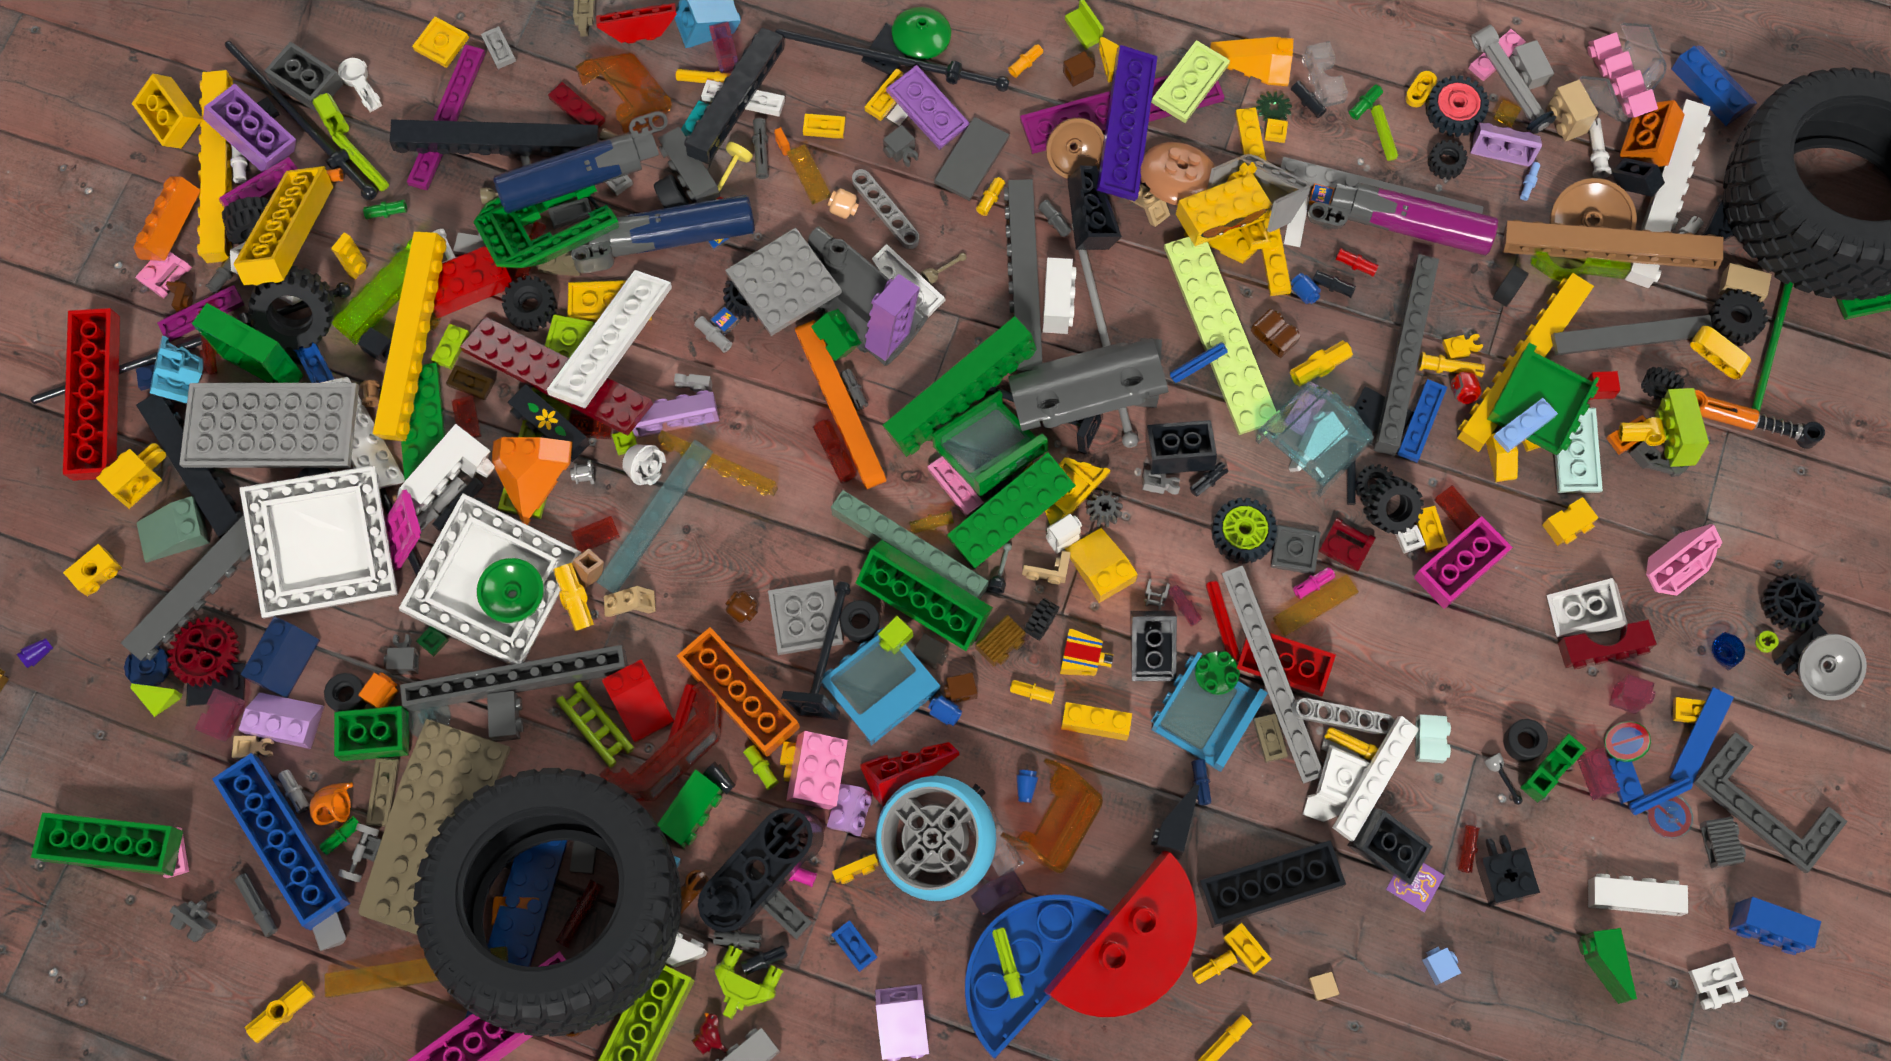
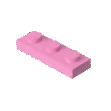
M1510 29L1499 39L1498 43L1507 57L1510 58L1514 48L1525 44L1526 41ZM1485 53L1471 63L1468 68L1482 81L1496 71Z
M940 457L928 466L929 472L966 518L984 505V502L972 487L943 457Z

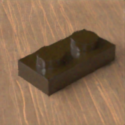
M457 365L454 366L446 381L447 386L485 401L495 383L491 378Z

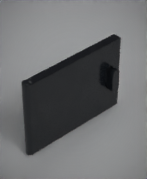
M885 23V26L869 49L907 57L893 42L892 25ZM865 56L861 59V62L888 75H891L900 67V64Z
M1365 386L1348 419L1377 434L1385 396ZM1409 409L1407 410L1403 432L1414 413Z
M231 664L234 670L227 669L228 676L220 675L219 683L213 679L211 686L205 682L203 687H199L197 684L191 686L187 683L186 706L243 703L245 678L241 673L246 664Z

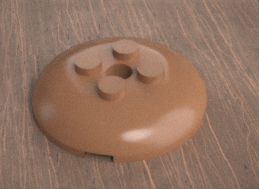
M1180 142L1160 143L1144 153L1141 164V181L1146 183L1150 188L1149 192L1155 197L1178 206L1179 200L1207 190L1211 169L1215 165L1205 153L1196 147Z

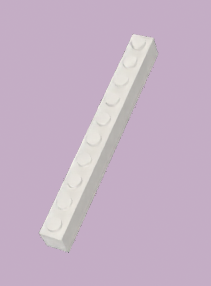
M1688 99L1682 105L1681 110L1685 116L1669 165L1661 166L1660 169L1665 183L1651 197L1641 230H1650L1651 232H1671V229L1674 230L1678 222V218L1675 217L1676 213L1680 212L1684 203L1681 197L1686 194L1689 183H1686L1687 179L1692 176L1695 168L1692 166V163L1696 161L1700 149H1697V147L1705 137V132L1702 131L1704 127H1707L1711 118L1708 115L1709 106ZM1630 263L1625 280L1649 288L1653 282H1657L1660 278V265Z

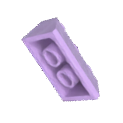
M1479 122L1474 132L1470 154L1531 167L1542 147V141L1540 136L1530 132H1520L1508 127L1502 128L1493 126L1490 123Z
M259 692L245 708L239 731L247 736H258L261 739L270 738L275 742L311 749L324 706Z

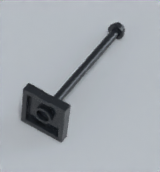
M991 387L986 391L990 394L1001 391L1002 398L1014 402L1012 392L999 387ZM1103 413L1069 422V424L1079 427L1076 435L1078 452L1087 454L1103 420Z
M840 581L834 588L837 595L810 693L783 691L781 699L798 716L832 720L839 719L840 711L823 694H819L844 599L851 592L850 584Z

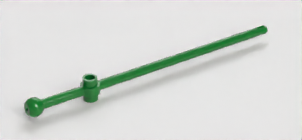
M1791 282L1788 285L1784 283L1752 409L1759 410V412L1793 287Z

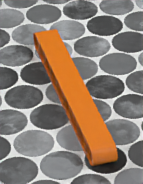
M815 320L795 327V332L866 490L885 483V474L834 361L825 348L824 339L820 340L811 328L816 322Z

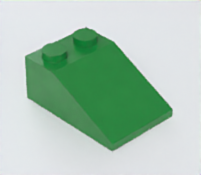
M1621 928L1593 931L1580 937L1579 950L1581 954L1584 955L1587 964L1618 1004L1636 1000L1637 996Z

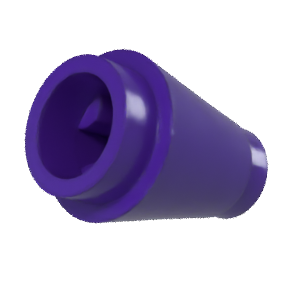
M44 638L20 649L21 652L16 655L27 668L30 666L34 667L53 647Z

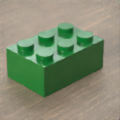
M395 706L334 712V756L342 762L409 755V712L404 707Z

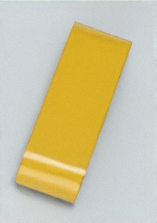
M1701 326L1690 343L1691 348L1732 379H1740L1751 362V358L1745 352L1709 326Z

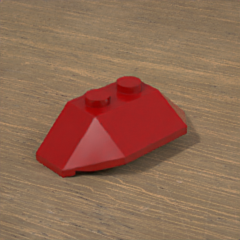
M675 3L597 15L596 25L597 28L621 43L626 42L630 44L642 39L654 40L657 37H661L677 15Z

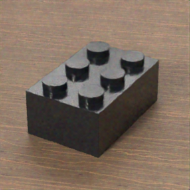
M1211 420L1147 425L1145 441L1151 475L1215 470L1217 451Z

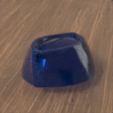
M1723 632L1712 642V655L1715 661L1725 669L1731 670L1744 659L1745 646L1737 636Z

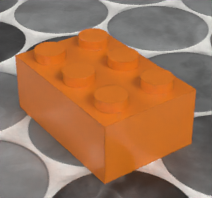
M1675 100L1656 102L1658 109L1632 118L1620 153L1622 159L1629 158L1656 164L1658 167L1669 165L1685 116Z

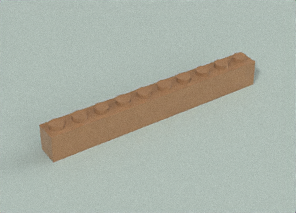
M1512 220L1507 221L1505 226L1503 253L1718 269L1723 261L1724 237H1717L1712 234L1703 236L1694 235L1693 233L1677 234L1670 231L1651 232L1650 230L1637 231L1629 230L1628 228L1611 229L1605 226H1571L1563 223L1545 224L1539 221L1532 223Z

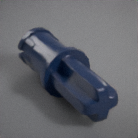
M1204 759L1191 762L1194 775L1192 783L1193 785H1200L1197 795L1199 805L1211 804L1209 789L1211 781L1207 776L1206 760Z

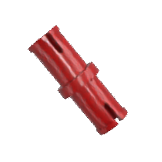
M1340 248L1335 258L1336 261L1338 260L1351 266L1352 270L1355 271L1357 269L1372 277L1379 266L1362 258L1360 254L1357 256Z

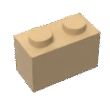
M1730 263L1723 271L1718 294H1727L1731 290H1734V293L1737 290H1742V294L1749 291L1751 292V297L1755 295L1759 297L1757 301L1760 303L1768 296L1772 274L1766 273L1761 269H1751L1741 264Z

